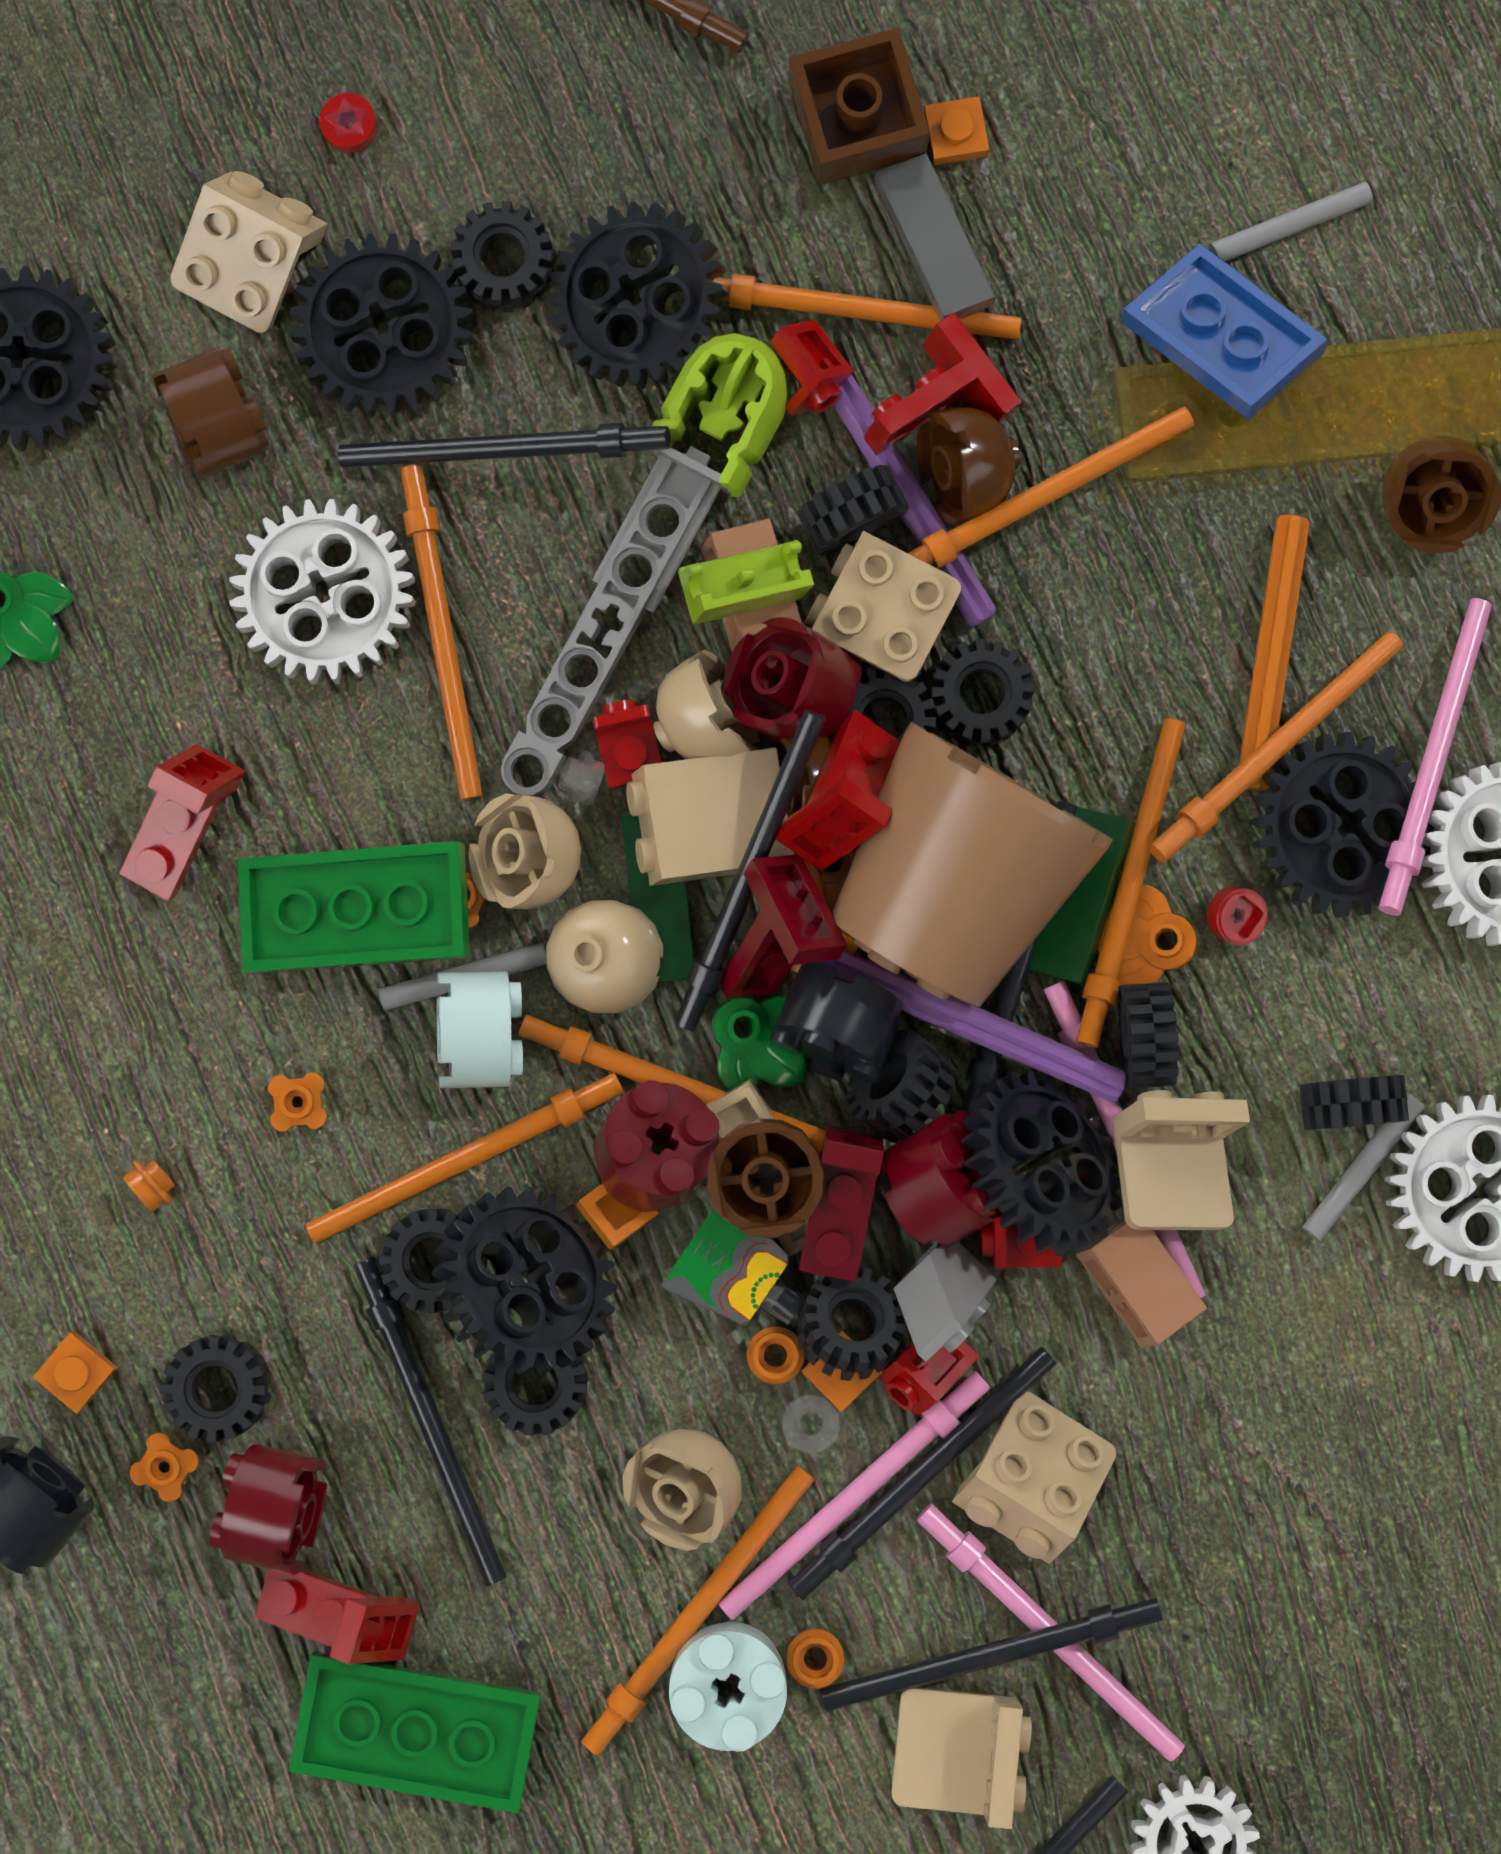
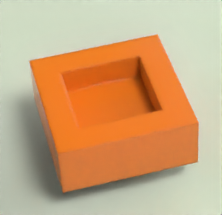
M980 96L924 105V115L930 132L929 147L933 166L988 157L989 145Z
M603 1184L584 1196L576 1204L578 1210L609 1251L650 1223L659 1214L658 1211L641 1212L624 1206L606 1191Z
M842 1329L838 1332L840 1336L851 1340ZM821 1359L814 1365L809 1361L801 1368V1372L840 1412L882 1373V1371L877 1373L874 1369L870 1378L860 1380L858 1372H855L850 1381L840 1380L842 1370L835 1368L831 1377L822 1373L826 1363Z
M73 1331L66 1336L33 1378L73 1412L78 1414L85 1409L118 1367L78 1333Z

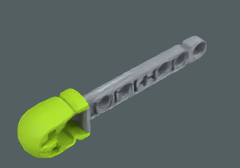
M735 333L716 336L699 346L681 370L661 407L663 419L654 421L651 426L669 427L671 436L670 448L649 450L658 459L592 579L593 582L598 584L527 714L526 734L518 731L503 759L501 766L502 779L505 785L514 793L538 797L546 793L552 786L567 758L561 752L576 742L645 612H655L718 493L739 498L752 477L749 465L756 464L761 460L786 411L785 404L790 399L789 374L783 366L781 357L765 343L755 338ZM712 379L718 390L712 401L708 402L711 392L707 384ZM761 392H763L760 401H759V402H756V401L758 400V398H759ZM697 402H699L698 406L703 416L699 430L720 441H723L728 432L742 429L744 423L737 416L744 403H748L745 412L749 422L739 442L731 445L726 455L729 461L721 474L707 466L711 457L690 446L687 453L684 454L672 448L674 442L681 440L687 429L684 424ZM659 507L672 508L679 515L678 527L668 537L654 536L648 530L647 521L649 515ZM637 556L647 559L652 566V574L648 582L641 587H630L623 583L620 571L625 561ZM613 607L619 609L617 617L623 623V627L619 632L610 629L606 633L601 645L612 650L605 659L593 647L580 644L585 635L595 642L601 631V626L595 620L596 615L599 612L609 614ZM578 656L591 657L595 660L598 667L596 679L587 687L573 686L567 678L568 665ZM551 706L564 707L570 714V727L560 737L546 736L540 728L541 715ZM532 755L541 760L544 773L538 784L525 788L516 783L513 777V768L520 758Z

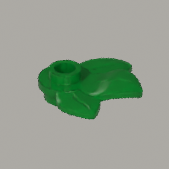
M0 571V590L3 591L6 597L4 606L0 608V669L8 662L12 652L31 661L48 662L57 660L60 655L59 635L55 623L50 616L69 606L73 602L74 596L63 583L48 574L34 571L13 578L7 573Z
M773 996L760 1003L745 997L733 998L723 1002L717 1008L712 1019V1033L715 1041L721 1047L716 1068L722 1084L729 1091L749 1079H752L755 1086L759 1078L779 1087H794L804 1083L806 1076L804 1054L792 1055L775 1048L769 1043L773 1027L786 997ZM746 1016L750 1021V1030L746 1035L738 1037L733 1030L734 1022L737 1018Z

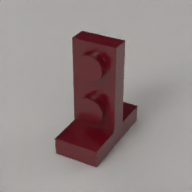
M795 854L751 859L743 875L761 911L725 970L726 974L721 987L727 999L776 993L793 965L837 960L848 946L803 858Z
M826 1125L821 1154V1163H823L825 1168L824 1191L818 1206L808 1219L799 1271L856 1282L877 1175L880 1174L884 1154L883 1138L879 1135Z

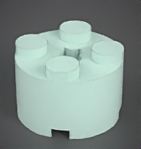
M507 971L437 973V985H448V997L437 998L438 1063H449L450 1076L438 1077L439 1088L509 1087L511 1075H522L523 1072L522 1040H511V1018L521 1017L522 1014L521 982H509Z
M735 1621L722 1622L702 1628L695 1632L684 1644L674 1659L669 1683L671 1711L684 1732L699 1744L720 1751H745L770 1734L783 1714L787 1698L784 1664L774 1643L760 1630L748 1624ZM730 1674L737 1675L738 1689L741 1692L739 1694L730 1692L727 1697L719 1695L718 1683L714 1680L718 1678L725 1681L729 1678Z

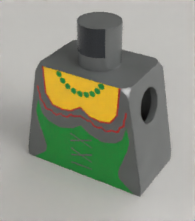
M714 1208L661 1284V1287L667 1291L744 1326L748 1324L759 1306L788 1325L807 1297L779 1278L791 1257L773 1239L750 1237L740 1232L738 1227L731 1225L725 1217L722 1218Z

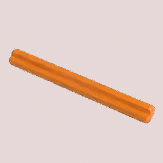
M1280 515L1276 519L1239 765L1279 728L1310 525L1308 519L1299 515ZM1273 766L1246 790L1254 792L1267 791L1269 787L1265 784L1262 777L1272 772Z

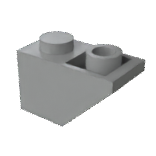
M959 1242L945 1249H938L940 1243H934L909 1268L894 1287L917 1354L925 1362L942 1347L949 1353L953 1352L970 1335L974 1329L972 1325L991 1305L984 1297L997 1279Z

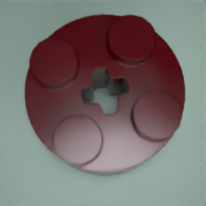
M771 618L763 622L767 627L760 630L754 636L747 633L735 646L728 660L724 675L725 694L732 699L735 710L731 711L734 717L744 725L781 742V739L784 737L794 736L804 710L809 709L826 717L819 737L834 739L840 724L849 714L855 699L857 685L862 675L861 666L858 661L854 660L849 652L838 646L828 637L791 618Z
M646 1081L624 1094L614 1105L602 1124L594 1143V1160L596 1161L602 1178L601 1182L606 1191L619 1203L641 1212L659 1211V1209L670 1208L687 1201L708 1176V1164L719 1144L720 1125L716 1114L697 1095L675 1084ZM653 1141L662 1145L660 1155L650 1150Z
M960 1110L954 1115H940L917 1132L914 1131L909 1137L887 1148L883 1154L880 1176L888 1172L892 1189L884 1194L891 1211L913 1238L923 1244L931 1240L939 1242L938 1249L950 1247L1002 1216V1212L998 1207L989 1211L985 1210L984 1205L990 1197L986 1190H975L972 1187V1184L980 1178L979 1172L964 1165V1161L974 1156V1151L961 1144V1139L972 1133L962 1123L963 1119L971 1114L966 1110Z
M259 1444L251 1445L244 1455L233 1453L227 1462L223 1476V1487L229 1489L224 1512H218L212 1523L209 1537L210 1546L221 1549L223 1557L227 1560L290 1575L298 1574L305 1564V1561L296 1560L302 1545L313 1547L323 1516L327 1495V1482L317 1480V1471L327 1470L325 1460Z

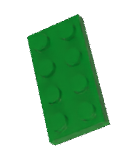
M460 841L237 859L243 973L255 974L470 958L465 845Z
M313 1651L309 1660L289 1772L519 1814L541 1692L376 1662L347 1664L329 1657L330 1654Z

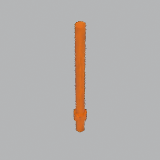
M733 274L732 279L718 277L713 280V282L722 284L729 289V295L715 299L729 302V308L751 310L752 305L931 329L940 321L934 307L931 305L755 282V276ZM974 312L959 318L970 334L1014 340L1019 338L1021 317Z
M1183 406L1004 501L994 509L976 516L948 532L942 528L922 539L923 545L910 551L908 554L939 569L958 559L957 552L1194 427V420L1189 410Z
M420 464L409 465L400 469L408 511L403 513L407 537L413 538L460 800H471L483 797L435 537V534L440 532L436 508L430 507L423 466Z
M1387 631L1202 799L1194 797L1177 813L1178 820L1149 846L1152 855L1158 861L1165 863L1193 837L1202 838L1218 823L1217 815L1396 655L1403 648L1402 640L1394 632Z
M1164 719L1094 974H1088L1082 997L1087 1001L1075 1042L1086 1047L1098 1048L1109 1006H1115L1121 982L1116 979L1151 855L1149 846L1155 841L1186 727L1184 722L1177 719Z
M526 1014L518 1034L520 1037L559 1051V1058L579 1066L582 1061H585L641 1084L646 1081L675 1084L691 1091L705 1104L727 1093L591 1040L592 1033L574 1026H570L568 1031ZM770 1109L775 1119L784 1120L802 1129L817 1146L819 1153H822L825 1130Z
M614 1072L575 1092L570 1087L550 1097L551 1104L305 1224L312 1241L317 1244L560 1124L567 1128L585 1119L584 1112L625 1093Z
M799 1465L794 1468L627 1683L619 1682L605 1701L609 1706L581 1740V1743L589 1751L599 1756L626 1721L632 1723L647 1704L644 1700L645 1696L670 1666L684 1644L695 1634L814 1482L815 1478Z

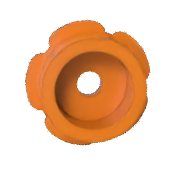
M154 1159L146 1166L139 1160H134L133 1164L135 1167L122 1177L151 1212L155 1211L165 1201L170 1205L173 1201L167 1192L175 1186L174 1182Z

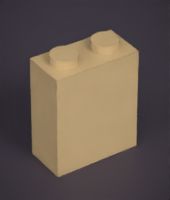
M776 748L746 751L728 757L708 756L642 765L632 773L633 782H628L626 787L627 803L630 814L639 817L642 838L636 840V858L640 872H648L650 886L737 873L780 769ZM775 840L768 857L794 855L793 851Z

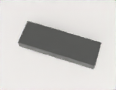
M927 153L875 172L874 183L939 320H943L953 312L958 318L992 306L995 295Z

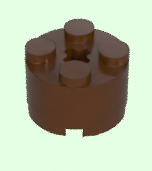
M228 347L219 351L215 348L151 375L158 396H163L167 404L166 415L191 468L195 469L199 481L261 455L262 448L269 446L264 432L266 426L253 398L245 401L241 399V397L245 396L240 382L242 376Z

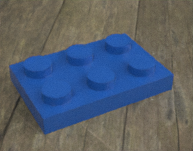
M1198 244L1123 309L1122 323L1248 420L1325 353L1327 344L1326 337L1201 244Z

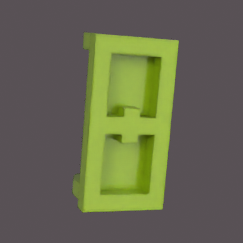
M794 540L780 545L679 568L678 574L692 624L696 625L801 600L814 585L810 569L801 570L799 567L798 553L802 549L801 543L798 540Z

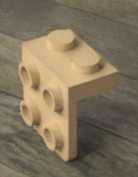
M234 171L203 184L170 280L173 287L255 332L263 333L274 324L299 255L321 244L328 223L313 216V210L305 203L292 198L281 199L264 190V184L256 177L244 172Z
M863 531L855 547L847 543L843 547L831 571V574L839 578L829 597L822 593L818 595L805 623L861 660L902 681H912L917 677L961 592V584L953 576Z
M1166 1090L1149 1091L1138 1095V1101L1112 1118L1124 1216L1127 1225L1135 1230H1224L1229 1227L1234 1221L1223 1138L1250 1122L1247 1100L1224 1099V1094L1221 1092H1203L1192 1095L1189 1098H1173L1172 1092Z
M1026 1392L1022 1397L1015 1400L1009 1408L981 1463L961 1483L952 1503L965 1510L967 1516L975 1523L984 1527H992L1014 1541L1016 1547L1022 1553L1032 1558L1042 1559L1050 1564L1075 1540L1116 1458V1449L1111 1443L1031 1392Z
M920 1687L902 1691L891 1789L893 1801L902 1807L984 1815L988 1827L1012 1829L1013 1812L1023 1813L1026 1797V1777L1017 1776L1019 1752L1029 1753L1032 1730L1031 1717L1022 1716L1023 1708L1017 1697Z

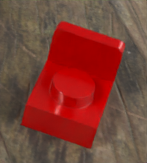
M815 319L783 326L769 342L782 358L783 366L787 372L797 378L802 385L785 404V408L791 416L812 410L815 414L822 413L840 399L842 392L839 388L854 373V370Z
M634 699L607 704L602 707L603 715L592 718L610 791L627 787L628 782H633L632 773L642 765L662 763L648 705L636 707Z
M1001 1217L980 1228L981 1257H991V1268L1062 1267L1061 1256H1056L1052 1247L1042 1253L1037 1252L1034 1237L1022 1244L1019 1243L1017 1239V1226L1011 1224L1002 1229L1000 1227Z
M912 1341L893 1362L882 1370L878 1378L886 1386L889 1397L898 1406L910 1410L913 1414L919 1416L921 1415L920 1412L928 1410L947 1393L976 1361L979 1355L963 1341L951 1353L944 1347L940 1348L925 1362L917 1354Z

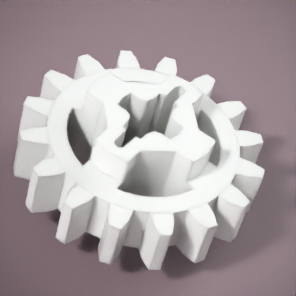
M1186 1775L1180 1776L1179 1790L1171 1792L1164 1783H1160L1157 1786L1162 1799L1157 1804L1144 1798L1140 1802L1148 1814L1147 1820H1132L1131 1823L1133 1831L1143 1837V1841L1130 1845L1132 1854H1198L1197 1852L1194 1853L1189 1847L1188 1840L1186 1839L1187 1833L1182 1826L1183 1822H1186L1192 1832L1196 1831L1201 1837V1843L1204 1846L1202 1850L1205 1854H1222L1224 1845L1231 1840L1230 1854H1256L1255 1851L1247 1847V1843L1260 1838L1259 1832L1254 1826L1242 1825L1252 1815L1247 1805L1243 1803L1231 1808L1236 1797L1235 1792L1229 1786H1226L1216 1795L1214 1782L1207 1776L1203 1777L1198 1789L1193 1788ZM1202 1804L1215 1808L1218 1811L1211 1810L1203 1815L1188 1811L1185 1805ZM1168 1817L1170 1823L1166 1839L1158 1843L1159 1848H1157L1159 1829Z

